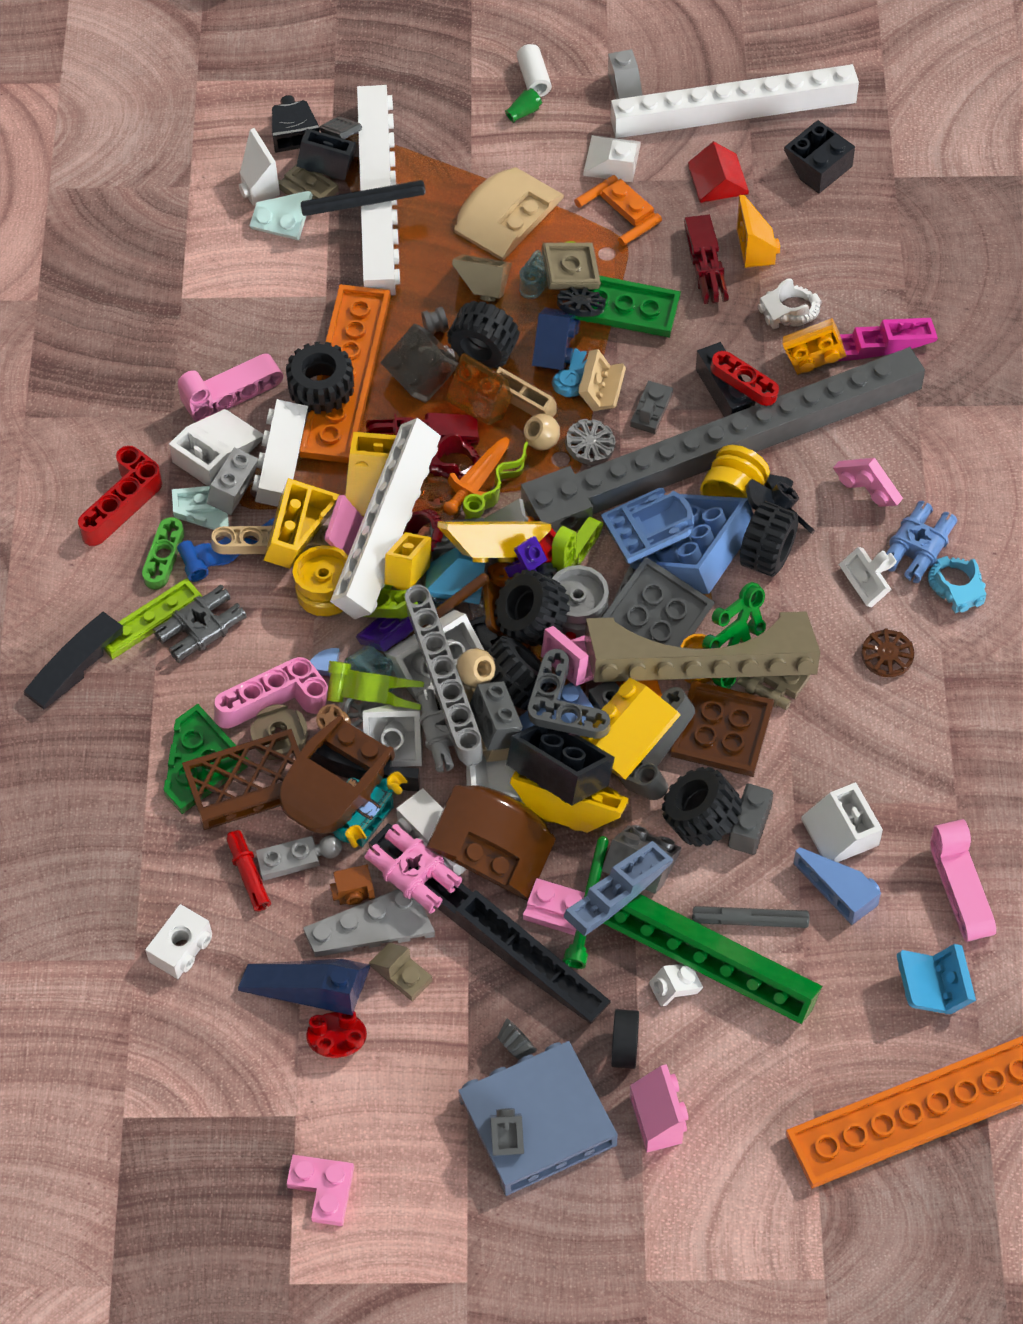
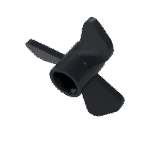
M769 474V478L764 484L765 486L753 479L746 484L748 502L754 510L764 501L794 511L792 507L799 500V496L792 488L793 480L783 476ZM798 515V522L813 535L815 530Z

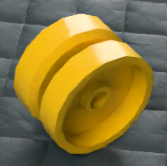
M326 545L312 547L301 553L294 562L292 573L299 605L306 612L316 616H332L343 612L330 602L348 558V554L342 549Z

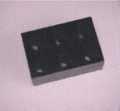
M533 725L511 737L506 765L517 771L518 774L538 784L542 789L559 797L563 802L574 805L609 786L615 757L579 735Z

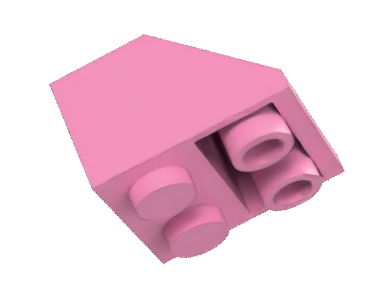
M667 1064L658 1067L630 1085V1100L646 1152L682 1144L683 1132L687 1131L685 1122L688 1120L687 1109L684 1102L679 1103L676 1093L679 1092L678 1081L675 1074L670 1075Z

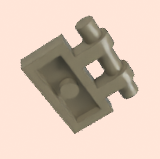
M810 675L739 677L737 684L746 688L745 691L749 694H757L761 697L773 699V707L779 706L787 710L791 700L784 697V695L786 694L796 699L808 682ZM763 682H764V683H766V684L772 686V687L775 688V689H774V690H771V689H769L768 687H766V686H764V685H762V684H763Z

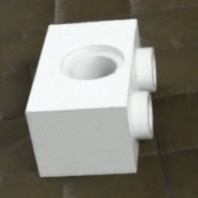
M180 904L145 949L149 962L179 979L183 972L190 970L195 961V956L200 949H205L212 939L210 923L207 919ZM180 940L188 941L183 946L175 945Z

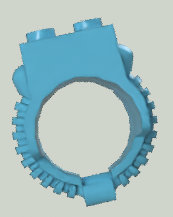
M948 556L937 559L936 564L930 568L928 573L930 587L938 596L944 600L946 598L948 603L952 602L954 613H963L973 606L979 607L984 604L986 584L982 582L979 566L975 559L965 561L963 558L962 560L960 558L955 559L954 557L949 559ZM949 566L950 568L960 569L967 574L970 582L962 586L953 585L945 580L940 571Z

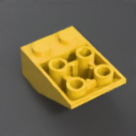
M353 432L345 496L363 518L397 435Z

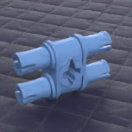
M918 501L911 515L901 521V527L890 538V548L886 552L887 555L892 553L897 561L893 567L888 569L890 572L896 570L904 555L914 559L904 573L909 581H911L914 575L916 576L913 583H919L927 568L937 562V556L940 551L948 544L949 533L958 522L953 514L947 520L949 512H943L934 528L925 525V521L933 512V508L929 503L925 505L924 509L922 508L925 501Z

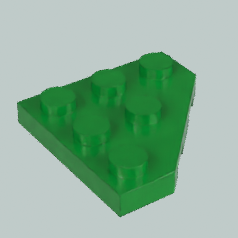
M196 704L175 719L173 743L171 744L168 760L167 779L164 784L165 796L181 814H184L196 805L182 763L236 746L199 704ZM227 757L221 760L218 767L232 773L238 761ZM242 763L236 775L249 766ZM203 766L190 769L192 776L203 782L210 772V769ZM215 772L209 785L220 788L229 778ZM196 785L197 790L199 792L201 787ZM205 789L200 798L201 801L213 792Z

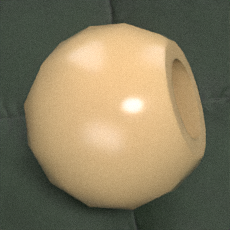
M537 414L526 422L524 439L534 450H549L557 444L560 437V426L553 417L547 414Z
M479 648L463 652L458 658L456 665L461 682L472 688H476L477 684L490 683L496 670L494 658L487 651Z

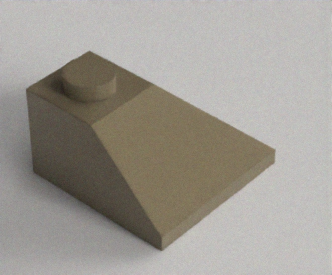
M463 254L453 259L452 265L473 294L481 295V300L495 301L496 298L504 295L511 270V262Z

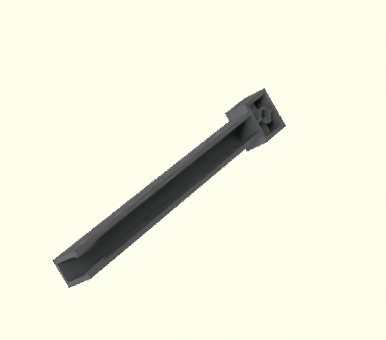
M911 347L905 348L777 397L776 402L772 405L764 406L758 404L576 474L571 466L523 483L521 484V499L523 500L524 508L528 516L533 517L535 521L551 524V528L556 533L562 526L578 531L588 517H593V514L638 498L657 488L667 487L710 470L718 451L724 446L738 445L758 452L920 390L923 385L925 369Z

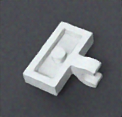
M857 547L838 564L866 606L873 607L892 590L881 575V572L890 569L897 563L892 553L887 555L885 551H881L871 560L864 548Z

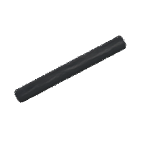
M423 180L305 200L300 203L303 216L422 196L425 194V185Z

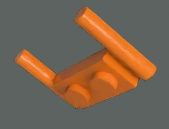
M615 175L610 176L574 200L576 206L581 208L600 195L601 198L629 221L634 228L618 237V242L621 246H625L662 222L661 216L658 213H654V207L622 179L618 180Z

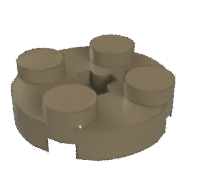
M276 704L262 709L257 714V719L251 724L250 734L252 741L275 733V728L280 727L281 730L292 729L299 751L306 745L308 736L306 720L301 712L288 709L287 705ZM288 738L276 742L272 750L286 756L291 748ZM256 749L258 752H260V753L264 756L265 752ZM269 755L267 760L278 759L272 755Z

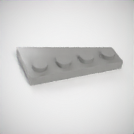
M399 889L303 928L315 957L349 952L357 947L369 946V948L381 946V943L393 941L402 943L411 941V938L425 936L426 939L435 937V931L423 906L413 898H405L403 892Z

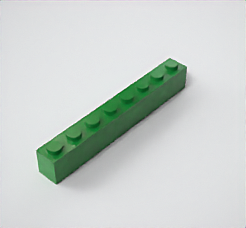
M638 894L626 906L603 923L801 1025L813 1011L823 987L641 894Z

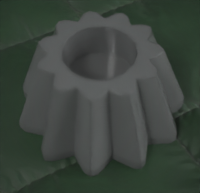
M507 1018L497 1036L499 1041L517 1059L535 1053L537 1048Z

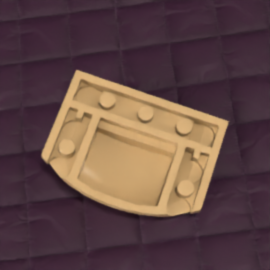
M517 167L503 170L486 179L469 195L458 213L457 225H455L454 230L459 236L503 261L564 198V195Z

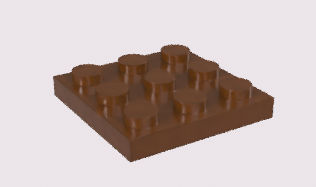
M692 680L687 696L695 708V714L673 744L671 757L754 777L772 714L774 700Z

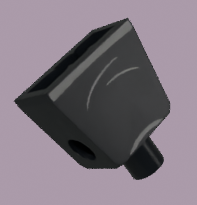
M286 95L281 98L280 105L272 107V136L275 153L300 149L306 129L320 132L319 125L307 101L295 102L293 96Z

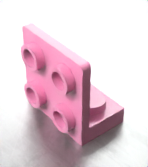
M339 495L328 529L326 530L325 541L330 546L342 549L349 555L363 517L345 495Z
M554 626L544 629L541 657L543 658L545 653L552 649L563 650L569 658V670L566 678L575 686L593 680L588 659L589 655L587 654L584 642L585 635L570 640ZM555 660V662L552 663V666L555 669L557 665L560 663V660Z

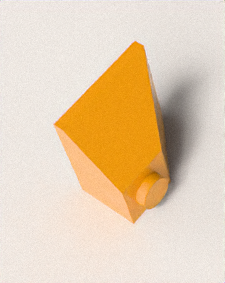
M739 195L736 230L745 268L775 265L776 254H780L779 239L774 238L772 227L746 196Z

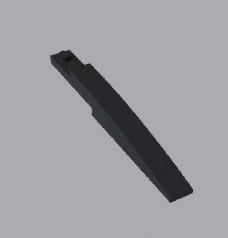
M388 823L369 842V848L372 849L373 845L378 844L393 859H397L403 852L389 840L385 839L389 829L394 831L392 825ZM433 877L424 883L426 887L443 899L437 909L503 961L591 1024L611 1003L607 997L477 890L472 892L461 883L458 888L453 886L455 891L449 893Z

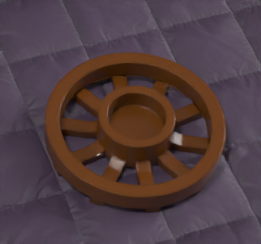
M885 628L884 630L869 634L863 643L861 656L865 666L874 674L882 677H896L904 674L911 667L914 660V647L912 641L903 635L902 632ZM884 636L885 642H882L878 637ZM889 636L895 637L893 642H889ZM874 640L879 646L877 647L869 643ZM899 640L904 643L899 646L896 645ZM908 648L909 653L900 652V650ZM866 649L874 650L877 653L867 655ZM899 657L908 658L909 660L904 664ZM877 658L878 662L874 666L869 660ZM897 663L901 668L893 670L892 665ZM881 665L888 666V671L879 668Z

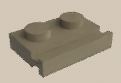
M297 164L284 175L282 180H278L279 190L287 195L309 191L313 195L312 199L334 196L339 192L338 184L321 173L309 172L303 168L296 167Z

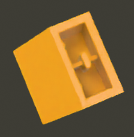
M833 318L783 336V347L797 375L810 372L814 368L828 363H834L847 356Z

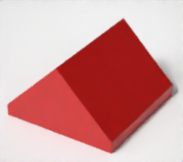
M713 141L688 162V168L700 203L749 194L737 154Z

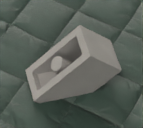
M632 49L609 53L608 76L616 99L642 96L639 69Z

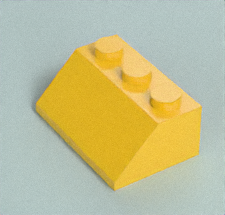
M629 678L601 709L610 717L609 733L600 739L580 737L614 756L612 773L626 780L679 718L680 714L649 687ZM596 720V723L593 724V727L598 728L599 724H602V721Z

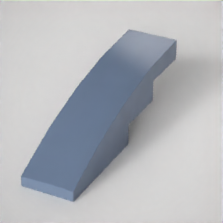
M651 841L613 866L609 876L590 887L586 897L566 909L564 918L583 936H586L632 901L664 872L674 859L654 841Z

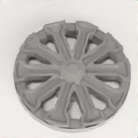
M582 419L575 424L573 423L568 429L565 438V445L569 454L577 461L589 465H596L607 461L613 454L616 443L615 436L609 426L595 419ZM582 450L584 453L581 455L578 454V452Z

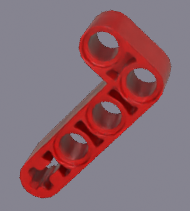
M123 446L117 451L116 459L122 478L82 513L78 519L82 540L89 546H97L103 543L162 488L158 464L134 446Z

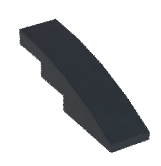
M101 612L68 641L42 668L24 690V695L43 710L84 679V671L104 656L103 649L123 634V626L105 612Z
M324 744L309 758L331 773L348 779L356 778L360 780L367 772ZM387 761L383 768V779L398 771L408 781L399 785L403 790L416 792L420 790L419 768L392 767V761Z

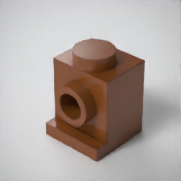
M368 864L333 872L335 883L330 884L333 901L339 900L340 905H356L366 899H369V901L375 899Z

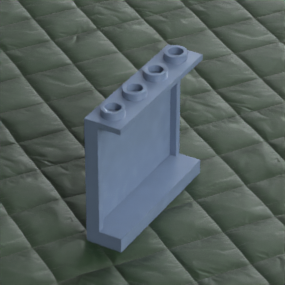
M570 1041L562 1044L560 1042L554 1043L536 1056H524L517 1064L509 1068H497L488 1077L479 1081L478 1079L468 1081L458 1090L459 1102L461 1105L464 1104L500 1178V1186L505 1196L617 1146L618 1134ZM514 1108L515 1114L521 1113L524 1154L493 1156L490 1115H496L497 1109Z

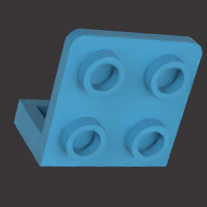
M953 944L934 956L905 950L897 953L898 968L904 985L905 997L910 1007L951 1015L976 1001L962 945Z

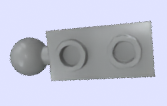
M328 835L322 838L319 844L315 845L313 836L256 850L263 881L320 866L318 856L322 855L329 859L335 858L340 854L342 844L335 836Z

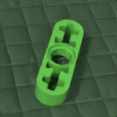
M169 517L160 522L143 567L144 583L150 589H161L168 583L178 555L177 546L183 541L185 535L183 524L175 517ZM172 528H175L176 531H172L170 536L171 541H169L167 531L169 532L172 530ZM161 549H169L171 551L170 555L165 558L156 556V553ZM157 565L159 566L160 575H157L155 579H152L151 576H154L157 571Z

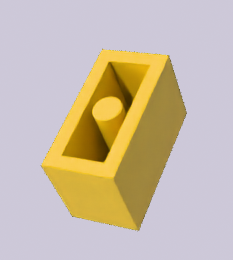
M405 532L385 554L384 584L394 586L399 590H406L414 586L430 567L431 537Z

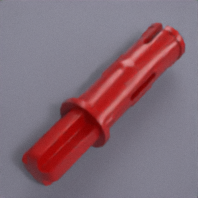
M240 830L229 832L226 840L233 855L232 863L239 870L254 911H263L266 909V906L269 907L271 905V900L266 893L253 861L254 853L249 851Z

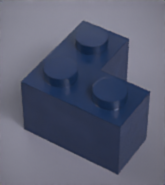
M546 307L538 316L532 366L564 370L567 364H571L573 348H569L570 340L575 335H578L580 319H576L575 315L568 314L560 309Z

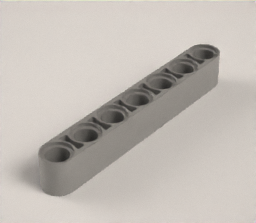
M414 585L405 593L407 613L457 756L463 763L474 764L481 759L483 754L479 729L431 594L425 586ZM417 601L423 602L422 604H414ZM427 624L432 625V626L429 627V628H423V627H422V626L427 625ZM433 648H440L438 651H430ZM443 671L449 672L446 675H438V673ZM450 695L458 696L455 699H447ZM459 719L466 720V722L462 724L455 723V721ZM470 743L475 745L472 748L463 747L464 745Z

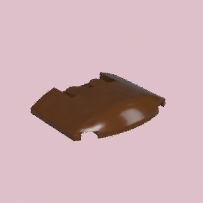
M455 785L426 848L528 901L536 878L539 879L556 838L536 813L515 798L484 786L472 785L461 787V785Z

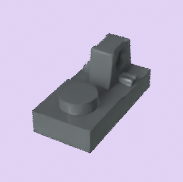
M648 380L631 419L630 427L656 434L673 395V388Z

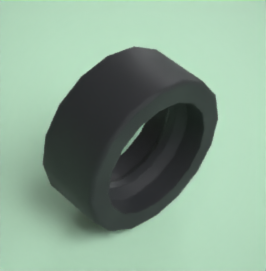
M615 1009L612 1067L636 1068L639 1011Z

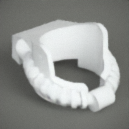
M786 279L780 283L777 289L768 291L766 295L760 298L758 309L760 313L764 314L767 325H770L772 329L779 328L780 322L783 325L790 323V326L795 327L816 319L820 312L822 301L816 293L812 294L811 291H808L806 288L803 289L802 286H794L792 279ZM800 297L806 301L809 300L812 306L810 309L807 304L796 308H789L783 305L782 302L787 298Z

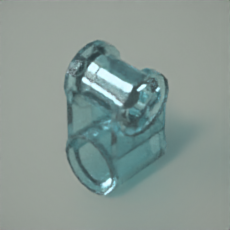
M536 250L520 270L519 293L527 299L539 297L548 286L543 255L540 250Z
M370 644L347 657L344 662L351 664V670L391 676L393 670L392 661Z

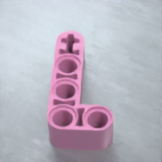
M262 354L206 381H203L197 371H188L179 378L178 389L180 399L193 420L198 422L223 409L232 408L276 387L282 382L284 375L271 355Z
M303 657L293 658L217 695L214 706V721L219 727L229 729L256 717L262 709L268 706L283 704L293 698L298 701L306 712L317 714L323 706H326L328 686L308 659Z
M964 819L935 825L930 840V847L963 939L968 942L995 935L996 924L968 851L971 843L968 825Z

